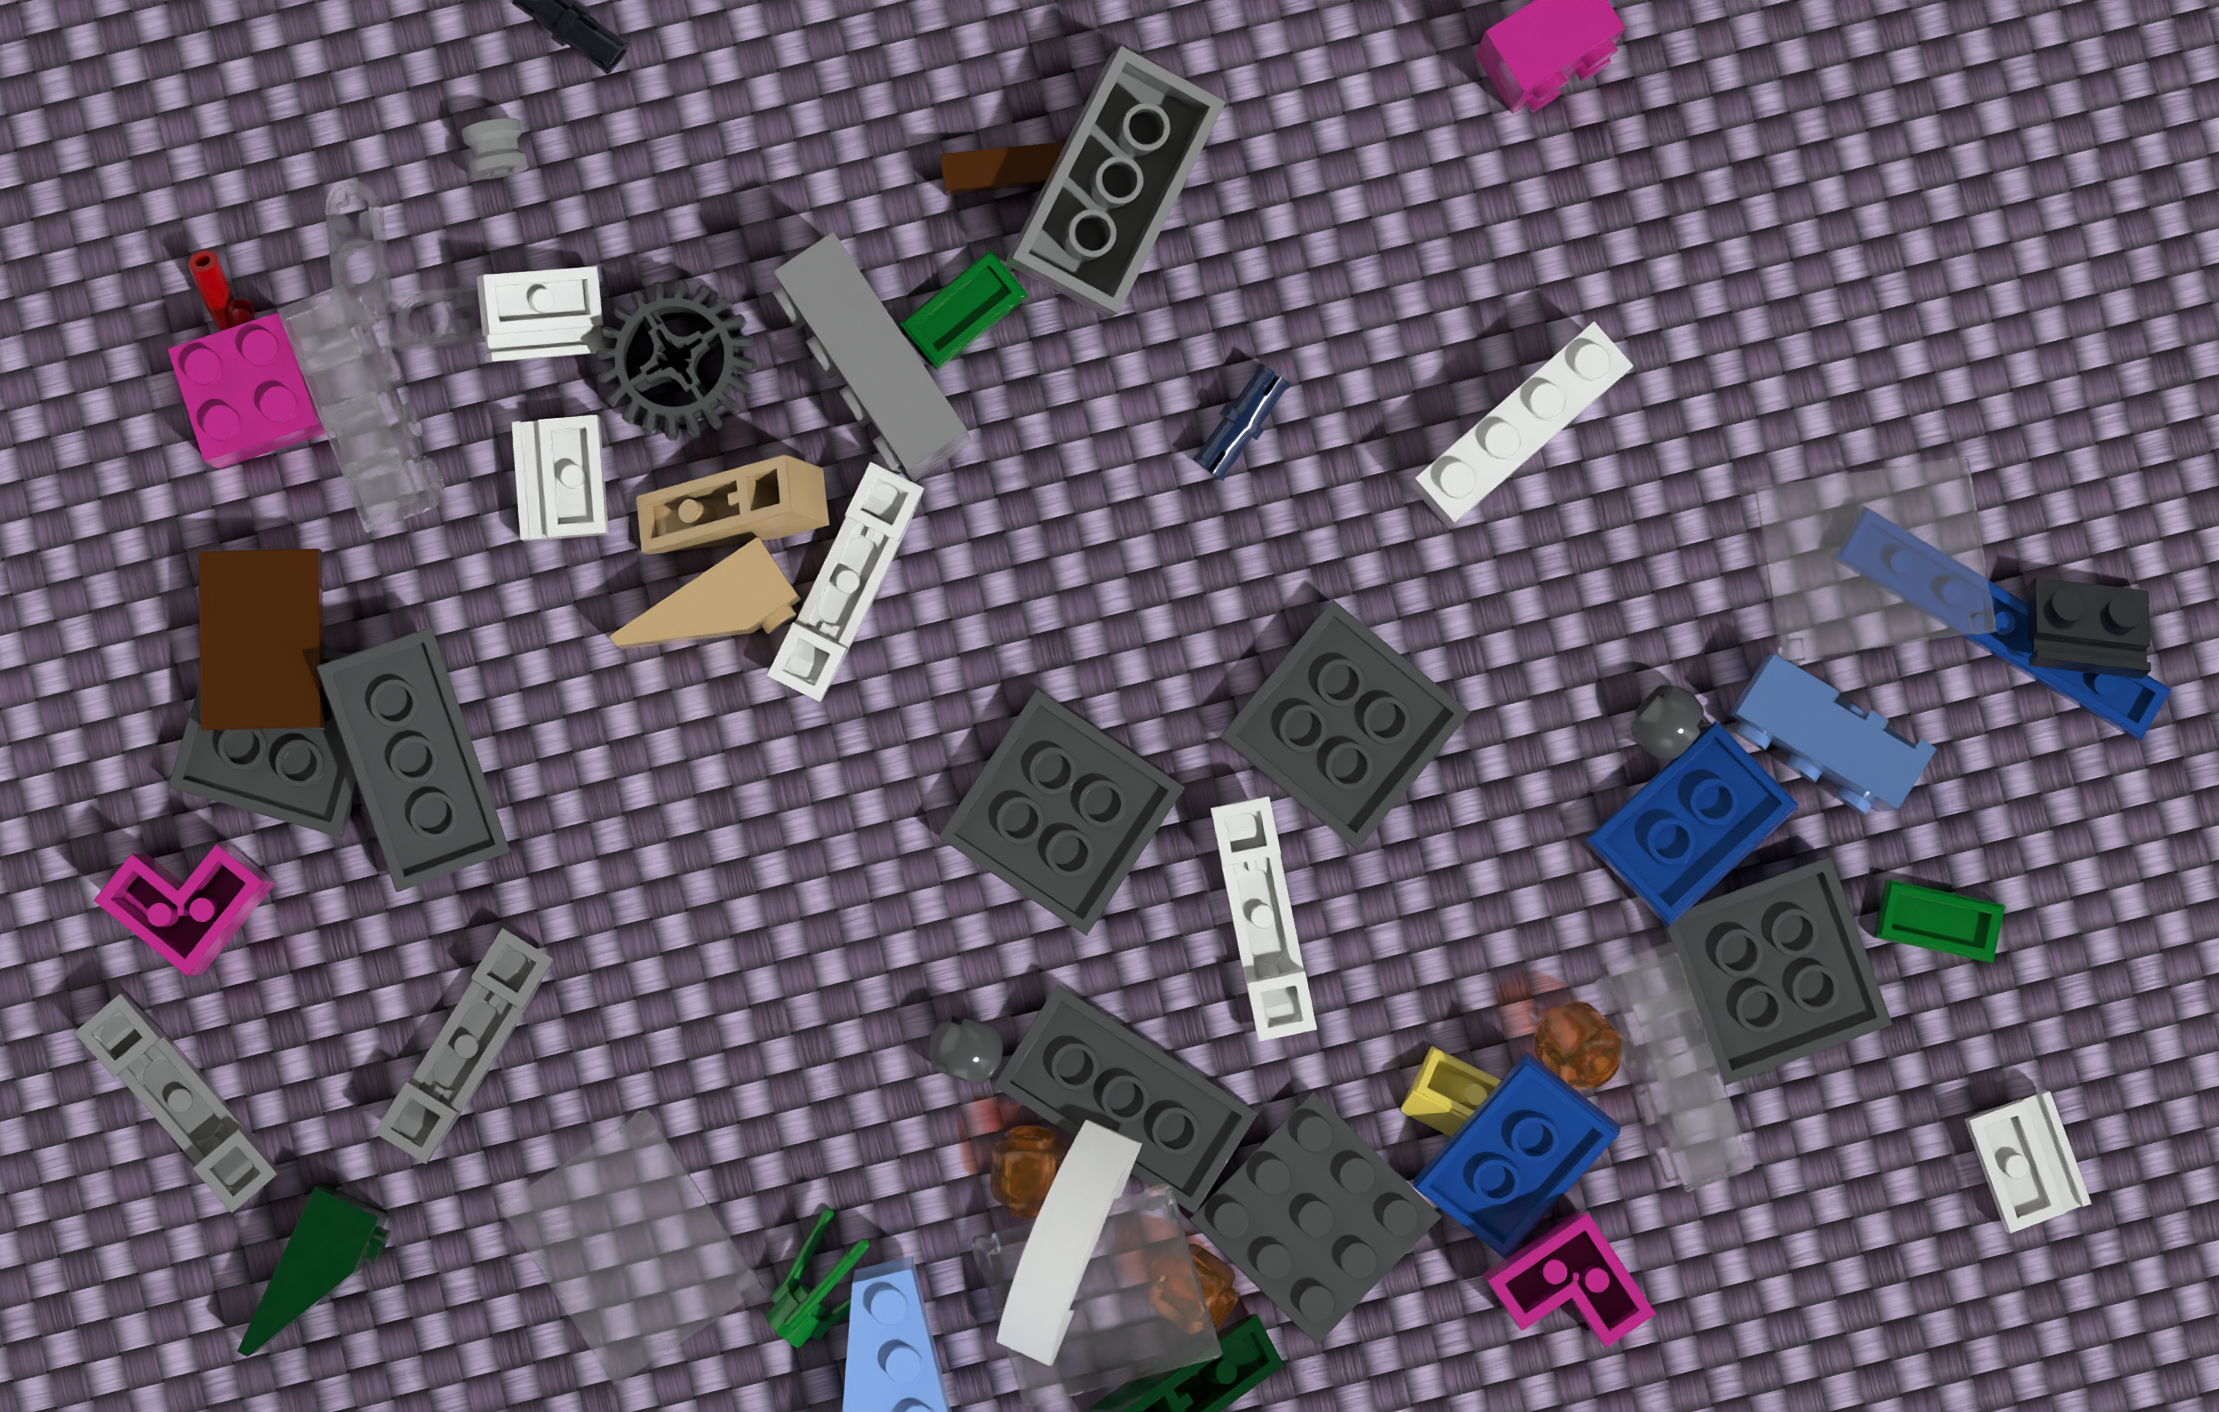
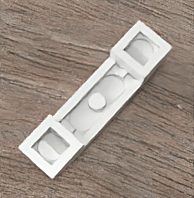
M870 462L845 513L846 518L796 622H792L767 674L768 677L819 702L822 701L886 576L923 494L924 487Z
M1265 796L1212 807L1210 809L1258 1041L1317 1030L1283 871L1270 797Z
M1091 1120L1084 1122L1050 1187L1033 1226L1009 1291L996 1342L1048 1366L1053 1365L1075 1311L1070 1306L1113 1200L1120 1199L1142 1146L1141 1142Z

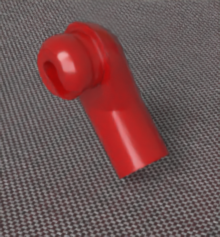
M207 250L194 254L188 262V267L198 292L216 327L223 331L254 321L255 310L252 302L246 298L234 299L217 255Z

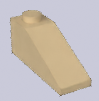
M786 454L636 496L641 551L647 555L747 543L756 537H759L762 541L779 539L829 525L823 468Z
M756 537L609 637L616 647L623 650L753 633L761 627L769 634L797 615L792 606L802 599L763 541Z

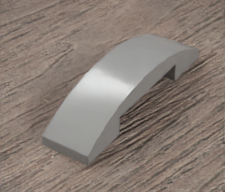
M502 928L470 978L472 979L471 984L410 1081H406L374 1133L424 1164H427L495 1062L554 959Z
M120 993L74 1032L113 1078L117 1075L190 1157L196 1164L193 1167L194 1171L231 1213L279 1174L250 1131L209 1081L170 1038L126 995Z

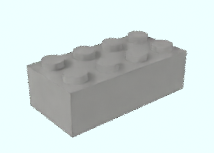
M1123 46L1117 48L1110 55L1004 264L1107 318L1119 314L1226 102Z
M834 232L773 271L781 287L772 292L778 304L796 330L805 324L808 326L814 336L807 340L806 344L827 377L830 379L838 373L841 375L847 386L841 389L839 393L860 426L863 428L871 422L874 424L880 436L872 442L891 472L899 475L905 471L914 483L971 444L968 430Z

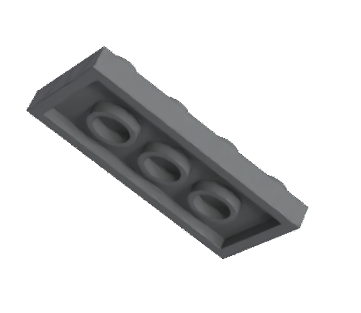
M432 627L316 666L396 892L511 852Z
M1058 984L993 1085L1074 1138H1076L1084 1122L1091 1120L1141 1142L1142 1146L1131 1174L1193 1214L1198 1210L1258 1115V1112Z

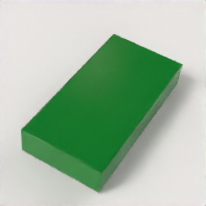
M990 249L904 319L900 326L936 370L939 371L1027 299L1028 293Z
M1885 880L1873 938L1993 963L2005 905L1893 880Z

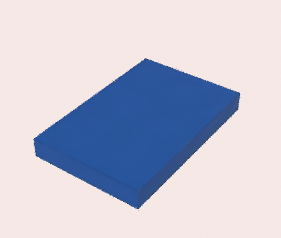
M1715 721L1695 739L1686 751L1676 759H1673L1586 839V844L1669 928L1796 812L1799 804Z
M1527 1052L1414 1178L1413 1187L1506 1259L1620 1134L1621 1125Z

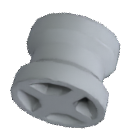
M492 119L478 122L462 129L463 141L472 151L473 159L468 165L472 179L501 178L520 173L529 168L526 154L519 150L517 139L522 134L518 119Z

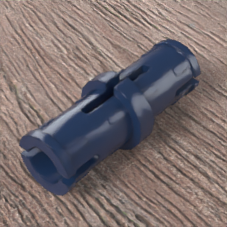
M1262 363L1259 364L1257 371L1232 406L1226 404L1219 414L1224 418L1199 453L1192 459L1221 481H1224L1225 475L1251 438L1259 439L1264 431L1260 428L1261 424L1286 389L1288 390L1291 386L1287 380L1275 375L1276 372Z

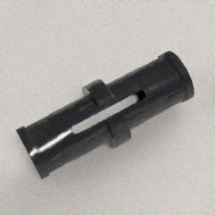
M570 0L512 1L515 7L533 17L552 32V39L562 47L568 44L591 60L593 64L606 74H609L617 67L627 52L626 49L629 47V43L598 23L596 19L589 15L590 9L580 1L576 3Z

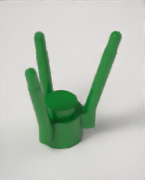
M830 1208L822 1212L784 1281L770 1295L775 1305L765 1315L768 1324L784 1340L796 1348H801L810 1336L819 1341L832 1325L850 1313L851 1297L824 1316L822 1314L828 1307L822 1299L869 1247L867 1239H860L813 1290L801 1284L795 1291V1286L834 1217V1211Z

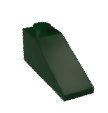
M326 1183L314 1187L237 1352L248 1357L260 1351L363 1269L367 1261L375 1264L390 1237L391 1232L383 1228L389 1213Z
M1250 1314L1135 1375L1090 1407L1089 1410L1090 1412H1221L1283 1367L1284 1364L1258 1315Z

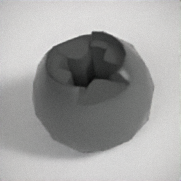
M1660 685L1649 694L1635 711L1638 718L1631 722L1632 736L1643 751L1658 758L1676 759L1686 751L1701 733L1697 726L1705 722L1704 709L1693 693L1679 686Z
M952 1015L942 1021L930 1037L929 1057L932 1068L945 1075L966 1082L969 1080L981 1085L994 1075L1001 1064L1003 1045L1000 1033L989 1026L966 1018L961 1020Z

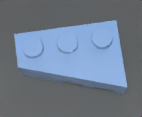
M913 1256L857 1269L854 1272L842 1412H952Z

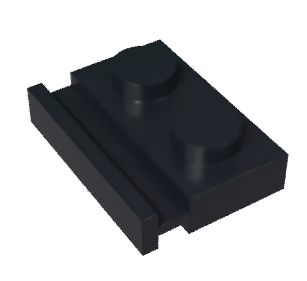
M2038 577L2027 585L2028 641H2032V655L2029 657V666L2142 679L2151 671V662H2147V648L2150 647L2149 591Z

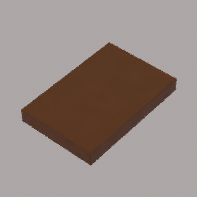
M322 550L199 551L201 730L324 728V689L316 666L323 664Z

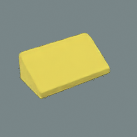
M1431 1046L1402 1104L1401 1111L1452 1137L1502 1080Z

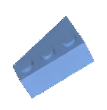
M1776 654L1766 656L1728 714L1729 718L1739 723L1735 733L1764 751L1769 744L1789 756L1785 765L1807 780L1816 783L1819 776L1834 784L1840 788L1835 797L1861 814L1866 815L1870 808L1876 812L1899 809L1937 748L1920 739L1917 745L1886 726L1889 721L1873 710L1867 714L1839 696L1840 692L1780 656Z

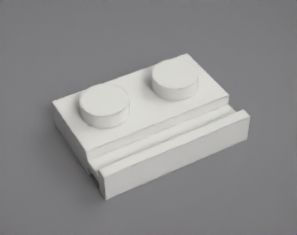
M597 266L487 274L476 277L482 334L486 338V363L596 354L598 349L606 348L605 343H602L601 334L603 317Z
M598 415L539 419L538 421L512 422L520 540L525 542L538 539L609 535L600 417Z
M2043 1090L2033 1096L2019 1099L1964 1119L2006 1232L2013 1233L2065 1214L2069 1210L2092 1204L2050 1091Z

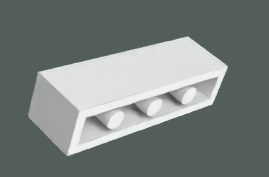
M1595 322L1591 323L1421 472L1410 486L1447 528L1450 529L1620 380L1633 367L1632 363Z

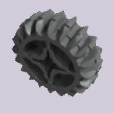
M677 280L674 298H668L667 291L662 282L653 283L652 291L656 301L648 304L644 296L636 290L631 293V299L638 307V310L633 315H630L621 306H616L613 310V314L624 324L621 331L611 326H604L602 328V336L616 343L615 349H598L596 351V358L601 362L614 364L615 368L599 373L598 380L602 385L619 383L620 386L607 396V401L612 407L622 405L629 400L631 401L622 415V419L628 424L636 422L645 413L642 431L646 435L653 436L660 422L665 421L664 431L666 438L670 441H676L679 435V423L686 422L689 435L693 439L701 437L698 419L706 416L709 424L715 430H719L723 427V423L715 413L718 407L723 405L730 413L734 415L739 413L741 410L740 406L734 399L729 397L732 390L747 395L751 393V384L737 376L738 372L751 373L757 370V362L754 359L739 357V353L749 351L756 346L755 340L752 336L748 335L734 337V334L744 328L747 321L742 314L733 315L725 321L723 320L732 305L727 297L719 298L711 307H708L711 299V289L706 285H701L697 289L693 300L689 299V287L685 280ZM671 315H689L704 320L712 328L702 334L697 331L687 337H678L668 330L661 318ZM646 328L654 343V353L651 359L640 367L641 372L632 377L630 372L631 352L637 338ZM662 337H665L673 348L676 347L681 354L691 351V358L684 360L689 365L686 371L692 379V384H689L683 375L677 373L672 367L663 370V362H669V360L665 357L668 350L662 342ZM723 343V370L718 382L708 393L699 376L702 362L713 354L712 349ZM666 384H676L683 387L693 403L680 407H667L655 404L640 394L651 387L656 390Z

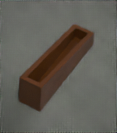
M1066 141L940 154L946 196L1045 184Z

